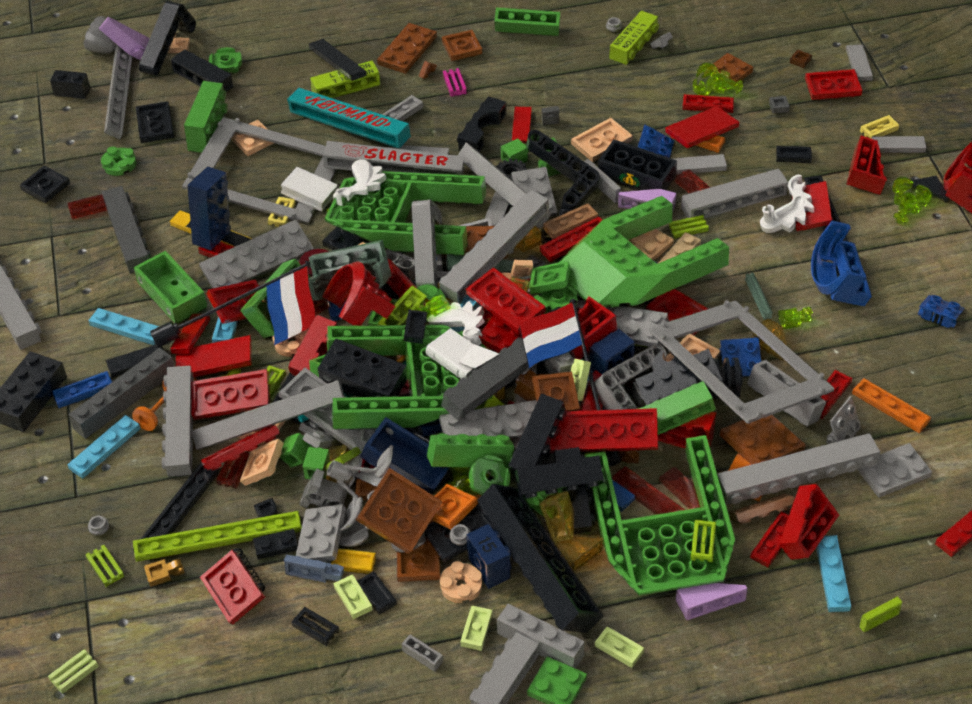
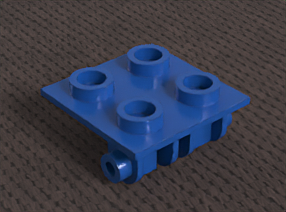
M644 125L638 147L670 158L674 140Z
M928 295L919 306L918 315L928 321L932 318L931 322L934 323L937 314H939L937 324H940L942 320V326L955 328L956 320L965 308L961 307L957 302L944 301L940 296Z
M759 338L720 340L721 348L719 350L721 351L722 364L724 357L729 358L730 366L732 357H738L742 369V377L750 376L753 366L761 362Z

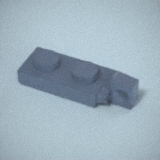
M287 554L284 559L286 575L325 583L326 580L340 581L344 574V567L337 564Z

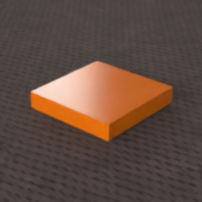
M446 484L434 496L441 500L442 503L432 520L451 530L478 504V499Z

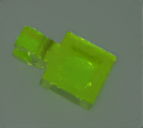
M441 294L426 302V306L418 305L414 310L427 312L428 318L431 315L435 317L451 307Z
M805 307L799 312L797 308L778 310L777 316L781 328L788 329L801 327V322L812 321L811 314H813L811 307Z

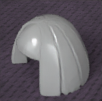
M98 16L91 23L83 42L86 50L95 53H111L115 51L117 44L99 30L106 17Z

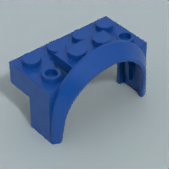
M831 221L819 237L812 253L811 274L817 289L822 294L830 295L832 300L865 306L872 297L866 280V274L863 271L855 243L843 241L851 229L850 225ZM836 265H837V267H838L839 274H840L838 277H837V272H836Z

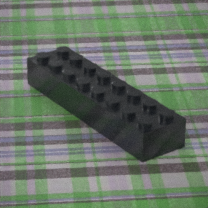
M492 484L477 500L482 507V512L491 521L492 528L499 533L502 543L510 549L513 560L519 564L523 570L524 577L530 581L534 592L542 599L545 609L555 619L556 626L562 631L588 633L604 615L524 496H519L518 488Z

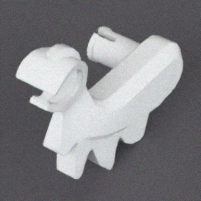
M362 159L355 161L352 164V173L357 183L351 187L337 189L333 194V199L337 200L338 205L343 206V197H346L349 201L353 195H368V191L380 190V184L386 180V174L382 172V167L372 166L370 162Z
M795 175L788 182L789 193L793 196V200L790 203L774 210L772 205H767L768 210H766V206L762 208L764 217L760 220V225L764 232L773 233L781 229L792 232L796 221L805 225V211L814 212V206L810 203L812 202L811 195L803 192L806 184L802 181V175Z
M470 301L463 307L459 303L453 302L448 308L435 309L428 315L429 325L465 327L462 333L463 337L475 345L479 346L482 344L478 336H482L478 327L485 322L483 319L484 310L481 306L474 310Z

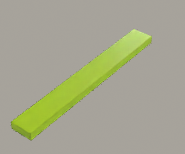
M299 511L133 540L135 560L139 562L253 541V538L290 529H294L295 533L301 532L302 525Z

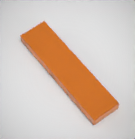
M865 378L852 391V394L918 433L931 420V417Z

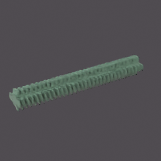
M753 272L751 274L747 273L745 281L764 320L767 318L771 319L773 312Z

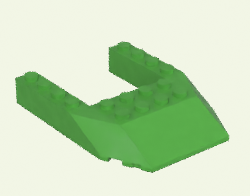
M382 171L386 174V180L380 184V190L368 191V195H353L349 201L346 197H343V206L338 205L337 200L334 199L325 217V222L370 242L383 240L384 247L389 250L414 252L413 223H405L412 202L414 200H432L441 203L483 204L486 197L485 176ZM353 177L343 180L340 188L351 187L357 182ZM435 225L436 254L464 255L468 245L466 226Z
M660 196L602 220L560 262L569 261L568 285L572 286L585 301L590 296L604 307H619L621 303H630V306L639 305L729 265V246L717 238L657 264L628 240L672 222L673 204L663 196Z
M406 325L327 326V352L334 340L339 339L381 356L405 355L410 396L333 398V429L378 428L385 417L402 428H413L437 420L440 415L450 414L441 406L443 394L448 388L455 387L461 379L426 355L427 345L448 331L450 327L446 325H426L423 344L403 341Z
M706 435L686 438L685 449L700 508L621 520L606 452L585 455V458L597 455L600 457L604 480L598 482L599 486L591 487L590 490L608 561L638 596L724 582L735 537ZM695 520L716 522L713 562H708V560L702 562L700 559L691 560ZM703 526L698 528L696 553H700ZM708 526L705 554H709L711 527Z

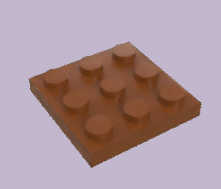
M773 415L748 424L741 420L720 430V436L751 465L804 451L806 446L805 443Z
M389 468L356 518V521L410 554L442 501Z

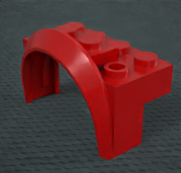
M972 142L956 157L943 178L944 190L947 191L945 196L970 213H972Z
M359 261L340 268L322 296L339 308L343 306L339 317L353 326H361L371 310L387 319L396 307L391 302L392 298L386 295L387 293L381 287L379 288V284L375 281L376 277Z

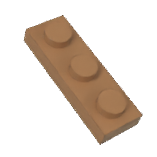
M585 204L543 223V229L552 239H555L597 218L598 213L589 204Z
M784 493L730 511V518L733 521L739 522V524L748 523L753 517H766L770 515L771 511L787 510L789 505L794 503V497Z

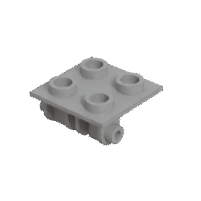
M852 396L846 400L830 420L833 431L827 436V444L850 439L859 431L861 425Z

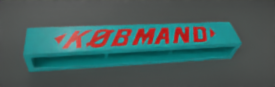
M298 88L287 98L291 113L399 149L411 137L409 123L302 88Z

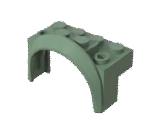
M383 240L319 253L309 257L313 276L309 278V287L312 299L316 301L325 299L322 296L334 277V271L337 273L340 268L353 262L359 261L363 263L365 268L376 277L375 281L379 284V288L385 286L388 279L392 276Z

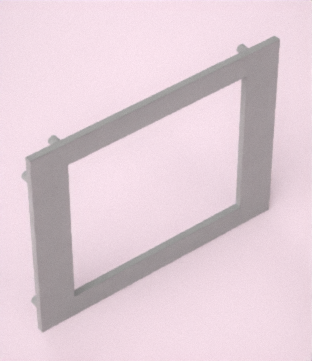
M223 117L221 122H218V127L191 172H188V177L182 188L188 190L187 185L207 166L215 168L235 132L322 156L314 174L331 181L337 169L324 168L323 154L326 147L324 145L239 122V118L232 120ZM228 190V202L269 214L272 213L279 217L287 216L290 220L296 219L297 222L307 225L316 211L315 208L301 202L294 209Z
M725 300L723 305L670 322L663 320L660 325L649 329L650 333L701 381H704L747 424L828 394L835 389L823 379L824 373L818 374L752 316L748 312V306L743 308L737 301L729 302ZM738 318L807 381L744 404L684 348L676 338Z

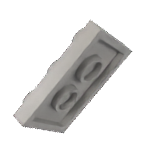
M546 167L511 173L512 181L526 193L532 190L549 200L550 217L557 216V209Z
M910 443L880 454L878 464L870 468L858 469L878 498L927 479L932 475L930 468Z
M343 504L306 509L296 556L322 562L336 560L342 532L340 529L343 527L346 512Z

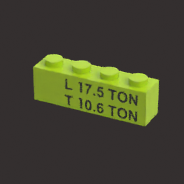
M640 11L610 45L609 59L625 65L630 60H633L636 53L641 51L643 45L658 31V16Z
M373 60L358 64L366 70L365 77L351 81L336 70L311 77L312 92L326 97H339L380 85L379 71Z

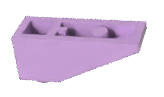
M107 17L99 27V30L127 54L141 60L150 39L149 37L110 17Z
M662 189L620 192L618 208L631 209L656 197L663 196L673 204L674 210L676 193Z
M712 583L677 589L676 602L687 621L745 601L747 587L746 585Z

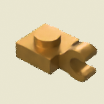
M165 559L144 566L150 587L170 581V575L179 576L185 573L180 559L173 560L167 564Z

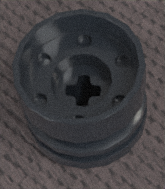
M724 357L722 366L719 365L718 358H713L724 385L740 398L743 377L739 358L732 357L731 366L728 357ZM710 389L709 392L712 398L719 399V397Z

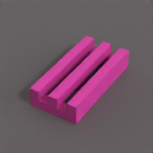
M456 68L454 72L452 69L448 73L446 70L443 71V77L450 96L467 94L459 68ZM455 76H457L462 90H460ZM449 77L452 78L456 91H453Z

